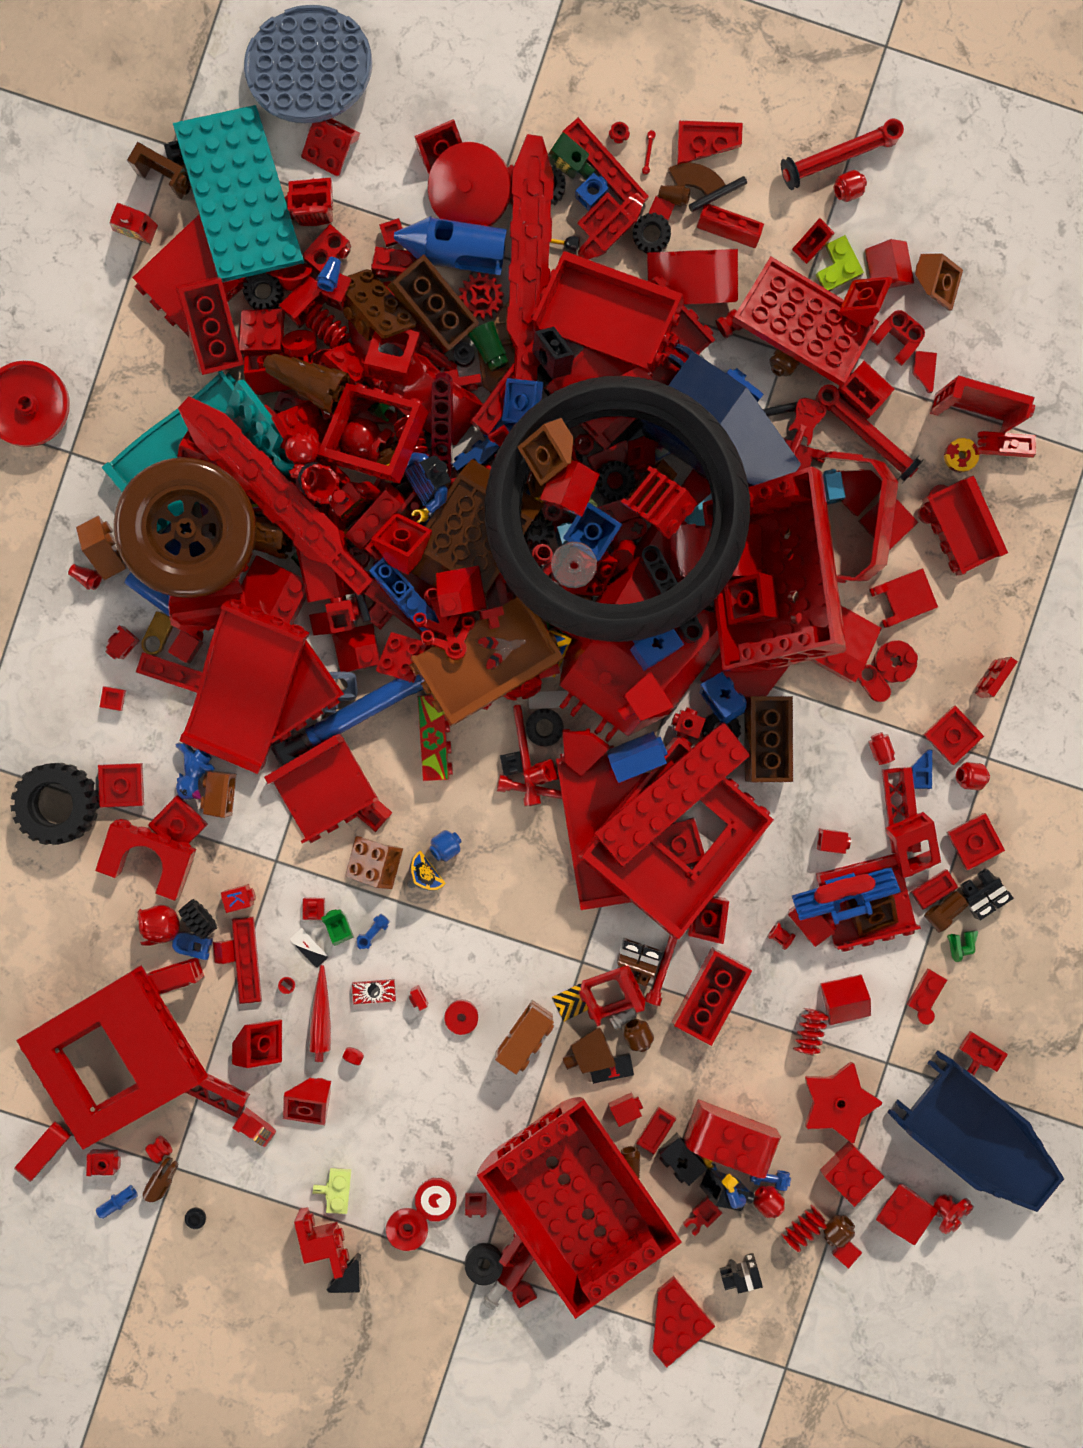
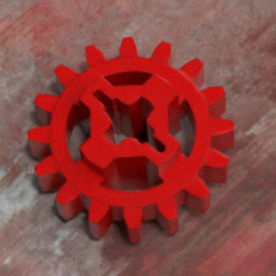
M480 272L477 273V278L469 275L470 281H462L465 288H459V293L462 295L458 297L476 319L478 316H481L482 321H485L486 315L492 319L493 311L495 313L500 312L497 306H503V301L500 298L504 297V292H499L502 289V285H495V277L489 280L488 273H486L484 278L481 277ZM492 290H493L494 293H495V300H494V301H493V299L489 296V295L492 293ZM468 293L473 297L470 303L467 301ZM483 294H485V299H477V295L482 296Z

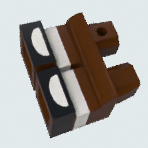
M623 938L617 958L618 968L629 965L631 970L638 972L637 983L647 986L651 976H655L656 968L663 952L660 949L644 944L642 946L641 943Z

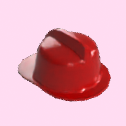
M303 263L267 273L278 278L285 290L293 291L312 273V267Z

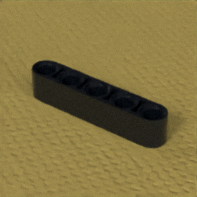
M654 545L645 547L640 555V562L656 592L660 595L674 587L678 582L659 548ZM648 552L654 553L656 560L648 561L645 558V554ZM657 571L664 572L666 579L663 581L658 580L655 573ZM696 616L677 627L682 639L687 643L697 642L703 634V628ZM687 628L696 629L697 637H689L687 635Z

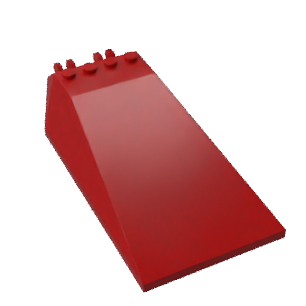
M695 470L691 471L681 485L682 488L684 487L697 502V505L711 494L708 480ZM652 524L636 545L637 551L631 564L610 580L602 595L595 602L630 604L658 596L640 562V555L645 547L654 545L659 548L671 569L670 538L664 537ZM648 552L645 554V558L648 561L656 560L654 553ZM657 571L655 573L658 580L663 581L666 579L664 572ZM678 577L676 580L679 583L685 577ZM702 610L696 615L703 628V634L695 643L685 642L677 628H675L674 630L684 645L646 671H643L630 651L635 645L633 641L609 642L579 637L576 641L572 639L563 659L559 686L569 693L559 707L565 708L569 700L574 696L579 702L571 710L570 715L572 717L577 714L583 704L596 712L603 719L594 730L595 734L601 733L607 721L614 726L605 736L607 743L612 739L617 730L630 736L668 716L720 647L716 611L708 612ZM687 628V635L691 638L697 637L696 629ZM652 644L653 648L659 647V644ZM652 672L673 705V708L643 721H639L635 714L624 721L617 711L627 704L623 695L647 673Z

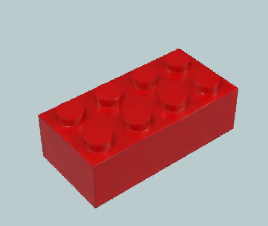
M216 276L175 286L199 372L205 375L244 365L221 278Z
M712 947L672 1020L673 1025L712 1046L752 973L750 967Z

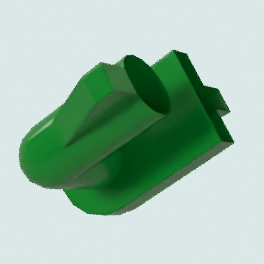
M978 930L963 932L965 946L961 947L960 935L948 934L947 938L950 943L951 955L955 962H961L963 956L976 952L975 943Z

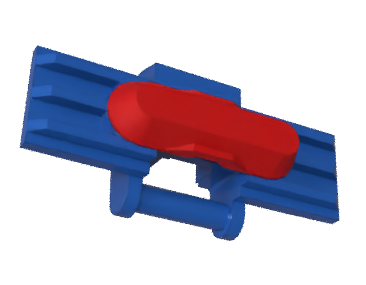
M887 868L869 874L855 876L854 873L826 880V885L792 895V899L799 920L830 912L834 924H839V921L867 913L868 915L873 914L869 901L901 891L892 868ZM855 899L857 905H860L859 907L839 912L841 910L840 903L843 901Z

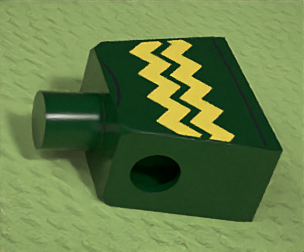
M562 132L548 153L550 164L557 166L558 170L560 169L570 178H574L579 173L588 179L595 171V168L585 162L589 153Z

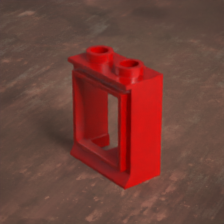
M195 957L147 973L159 995L188 986L191 983L195 984L205 977L200 960Z

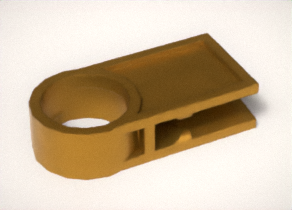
M159 611L155 612L141 641V647L147 654L157 655L163 651L174 627L170 625L169 616ZM151 636H156L160 641V647L155 652H150L146 648V641Z

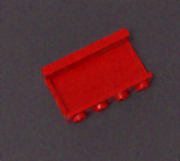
M974 475L966 477L922 499L924 503L922 504L923 511L927 516H930L933 522L931 523V528L938 535L941 541L940 548L944 554H947L950 561L948 562L949 568L956 576L964 575L967 571L995 557H1001L1008 553Z

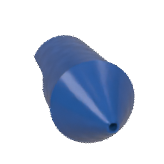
M430 216L394 232V240L417 259L425 255L432 265L501 275L507 229L432 218Z

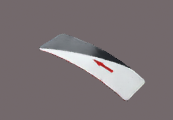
M303 928L290 938L292 943L316 968L329 957Z

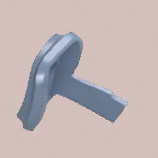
M329 672L333 679L343 678L347 681L348 686L342 690L344 695L338 698L339 701H349L357 697V678L354 673ZM338 704L330 710L326 706L325 712L336 713Z

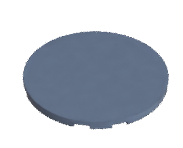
M301 5L286 9L284 13L276 17L272 16L265 21L247 46L244 72L253 97L267 112L286 121L316 123L336 117L358 101L370 81L372 54L367 37L351 17L345 16L331 7Z

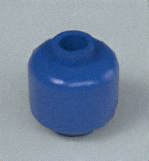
M444 830L431 839L429 850L436 860L447 862L460 853L461 848L459 844L462 841L456 832L451 833L448 830Z

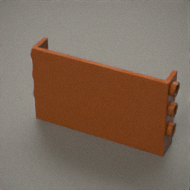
M518 597L502 606L504 615L498 616L500 627L489 629L487 619H479L475 622L474 629L470 630L464 642L467 646V653L462 659L452 660L446 655L445 650L435 646L418 656L414 655L411 657L410 661L412 663L409 665L415 676L420 675L423 680L420 683L427 695L431 693L434 698L432 702L434 708L438 713H443L451 727L563 660L564 657L556 646L557 639L551 631L548 633L544 626L546 624L545 620L532 612ZM460 631L454 634L456 638ZM483 637H494L499 644L495 649L482 646L483 644H479L478 640ZM453 647L452 649L459 650V647ZM494 653L501 654L502 662L500 664L497 662L496 667L493 666L492 669H487L488 659Z

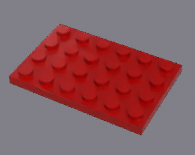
M770 256L732 319V322L841 387L848 379L879 323L874 318L867 328L841 315L839 310L844 301L842 298Z

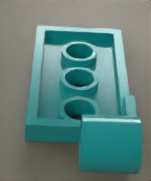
M244 379L237 381L225 412L242 430L245 437L259 451H263L273 461L272 464L286 478H289L291 475L289 471L294 468L296 463L288 459L285 448H280L283 438L271 418L272 415Z

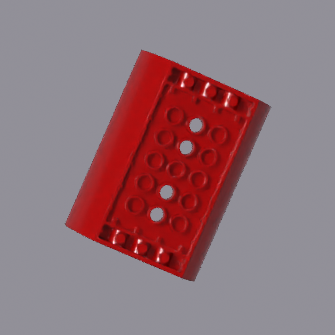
M811 466L748 487L750 494L749 524L761 525L762 573L774 576L779 618L762 623L729 625L723 588L714 599L723 671L772 670L845 652L846 641L822 472ZM712 500L702 503L705 526L710 525L713 520ZM787 529H790L791 535L788 539H785V532ZM792 549L793 557L791 560H788L787 554ZM732 576L729 581L746 576ZM795 592H798L799 599L794 603L793 595ZM798 613H801L802 619L800 623L797 624L795 620L796 615Z
M582 1097L571 1098L555 1106L493 1150L477 1171V1177L575 1319L682 1243ZM551 1156L558 1159V1163L554 1167H549L546 1164L547 1159ZM560 1175H569V1182L567 1184H560L558 1182ZM591 1209L594 1211V1215L590 1219H585L582 1217L583 1211ZM596 1227H604L606 1229L605 1234L600 1237L594 1234Z

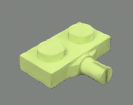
M330 1168L329 1180L326 1186L313 1185V1194H325L327 1200L326 1213L347 1214L351 1169Z

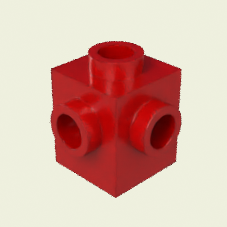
M686 707L685 711L680 710L679 714H674L671 725H674L673 730L677 731L676 736L684 737L687 740L689 736L699 739L706 719L697 716L698 711ZM686 720L690 722L689 727H686L684 724Z

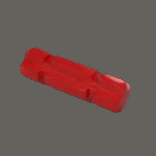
M424 341L419 347V352L423 355L427 354V358L440 368L444 367V371L457 368L455 362L449 361L448 357L438 349L431 348L432 345L427 341Z

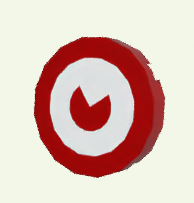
M443 1178L428 1179L418 1187L415 1194L417 1211L422 1213L429 1221L439 1222L447 1219L454 1212L457 1204L455 1189L449 1181Z

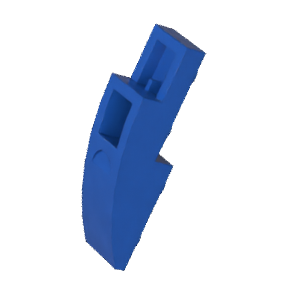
M501 418L491 432L503 425L510 432L516 423L502 422ZM482 433L485 441L479 440L471 446V451L466 454L462 452L454 458L455 462L452 463L453 468L459 474L471 459L481 465H485L494 457V454H497L500 446L495 442H491L488 435L486 436Z
M383 557L368 570L407 618L413 621L414 615L421 612L426 615V619L439 623L435 612L419 596L414 587L399 570L389 566ZM418 618L416 621L422 622L424 619ZM424 627L419 628L422 632L430 630Z

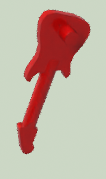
M804 397L799 399L796 404L794 423L788 428V431L797 430L790 446L795 455L803 437L807 440V446L811 444L813 430L827 412L826 406L810 398Z

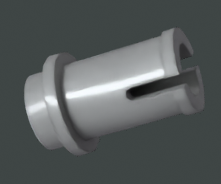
M631 1008L616 1015L613 1014L609 1020L615 1030L618 1028L622 1029V1025L636 1018L637 1015Z
M498 1280L495 1281L488 1296L485 1295L484 1305L492 1310L499 1306L498 1302L506 1290V1287Z

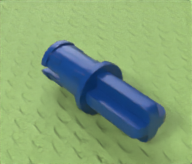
M129 1185L117 1195L113 1194L110 1200L96 1208L98 1217L104 1219L117 1209L121 1210L126 1203L138 1197L136 1189Z

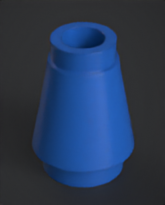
M329 257L319 273L317 286L320 289L333 292L334 288H337L341 261L338 258Z

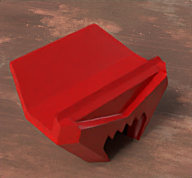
M238 579L226 588L211 595L196 598L170 596L168 603L170 625L203 641L204 630H215L223 603L229 599H237L247 606L246 594Z

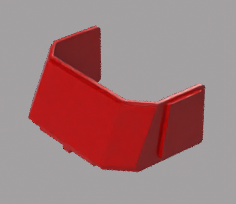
M830 451L820 455V458L872 464L882 478L871 564L857 576L837 574V582L846 583L847 580L868 581L882 570L888 562L899 482L885 462L863 458L862 454Z

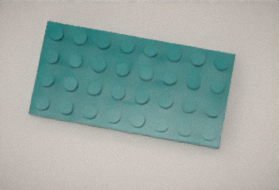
M252 105L173 123L218 277L221 278L222 283L303 264L304 259L257 106Z

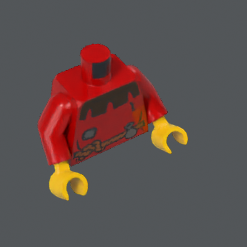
M369 481L360 483L347 482L340 490L335 491L333 495L334 501H330L329 505L331 507L328 509L327 517L339 530L344 529V534H346L349 529L345 528L349 527L365 513L382 491Z

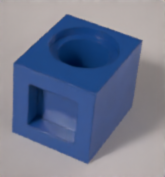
M593 173L575 190V198L589 211L608 192V183L602 176L598 177ZM596 188L599 192L592 195L588 192V189Z

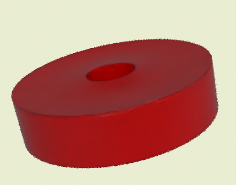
M308 330L292 331L282 339L283 350L292 357L309 355L317 348L316 336Z
M456 1000L447 1007L444 1019L447 1028L451 1032L465 1035L475 1029L479 1015L477 1008L470 1001ZM464 1014L465 1020H459L458 1015Z

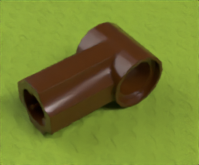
M955 891L940 905L937 904L930 908L924 917L940 933L946 930L952 924L953 919L966 909L969 904L958 891Z

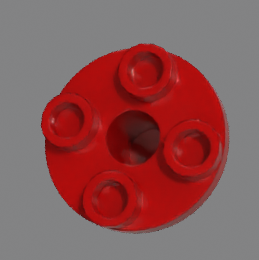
M940 1195L933 1203V1206L939 1210L936 1216L944 1219L939 1230L946 1235L951 1231L955 1232L962 1224L960 1219L964 1215L967 1216L973 1210L974 1206L971 1204V1201L968 1198H964L956 1204L951 1195Z

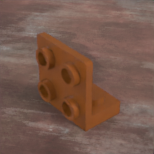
M356 836L345 876L376 888L393 889L403 848L384 845Z

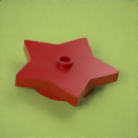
M849 1062L834 1075L828 1077L805 1076V1081L813 1100L805 1127L807 1129L833 1128L848 1141L855 1143L861 1119L882 1105L880 1099L861 1087L855 1064ZM843 1100V1103L837 1106L838 1101Z

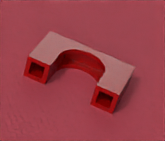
M117 819L111 823L95 871L116 878L122 873L129 850L132 847H148L158 854L163 866L162 875L155 894L176 901L182 894L197 849L192 848L189 843L171 840V837L168 835L152 833L147 827L131 825V822L125 819Z

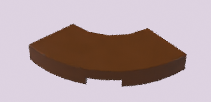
M681 163L668 168V172L675 185L694 187L702 191L705 196L726 185L716 172L701 164Z

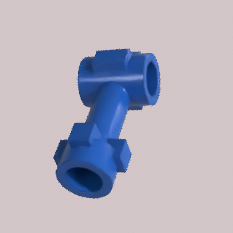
M383 914L376 916L373 919L375 924L367 933L360 934L356 938L359 949H369L372 945L371 940L381 929H387L390 923L387 917Z
M778 1170L777 1175L767 1174L766 1178L750 1175V1182H754V1185H760V1182L774 1183L777 1190L787 1191L788 1186L790 1187L791 1177H789V1172Z

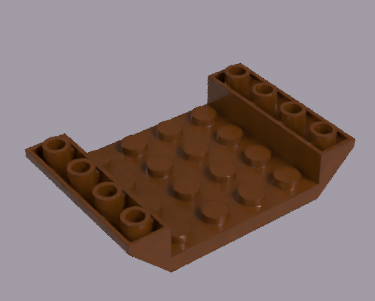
M473 459L459 473L447 492L446 502L434 512L425 526L432 530V535L420 562L411 573L437 589L436 573L479 566L486 598L487 592L500 571L491 552L485 525V496L490 470ZM523 492L521 505L523 534L526 533L544 506L543 503Z

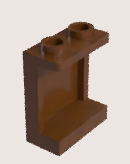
M137 141L127 159L135 173L145 179L150 169H153L171 179L169 186L177 198L182 200L184 195L186 196L191 190L190 181L184 168Z

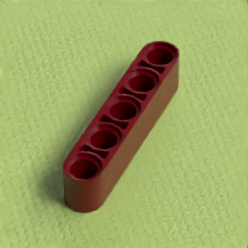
M441 372L434 377L432 383V456L436 455L439 460L446 463L447 474L450 477L453 467V380L448 373ZM443 380L448 384V387L445 389L439 388L437 382ZM437 403H446L448 409L440 410L437 407ZM440 423L445 424L448 430L440 431L437 425ZM441 444L445 445L448 450L446 452H440L437 449V446Z

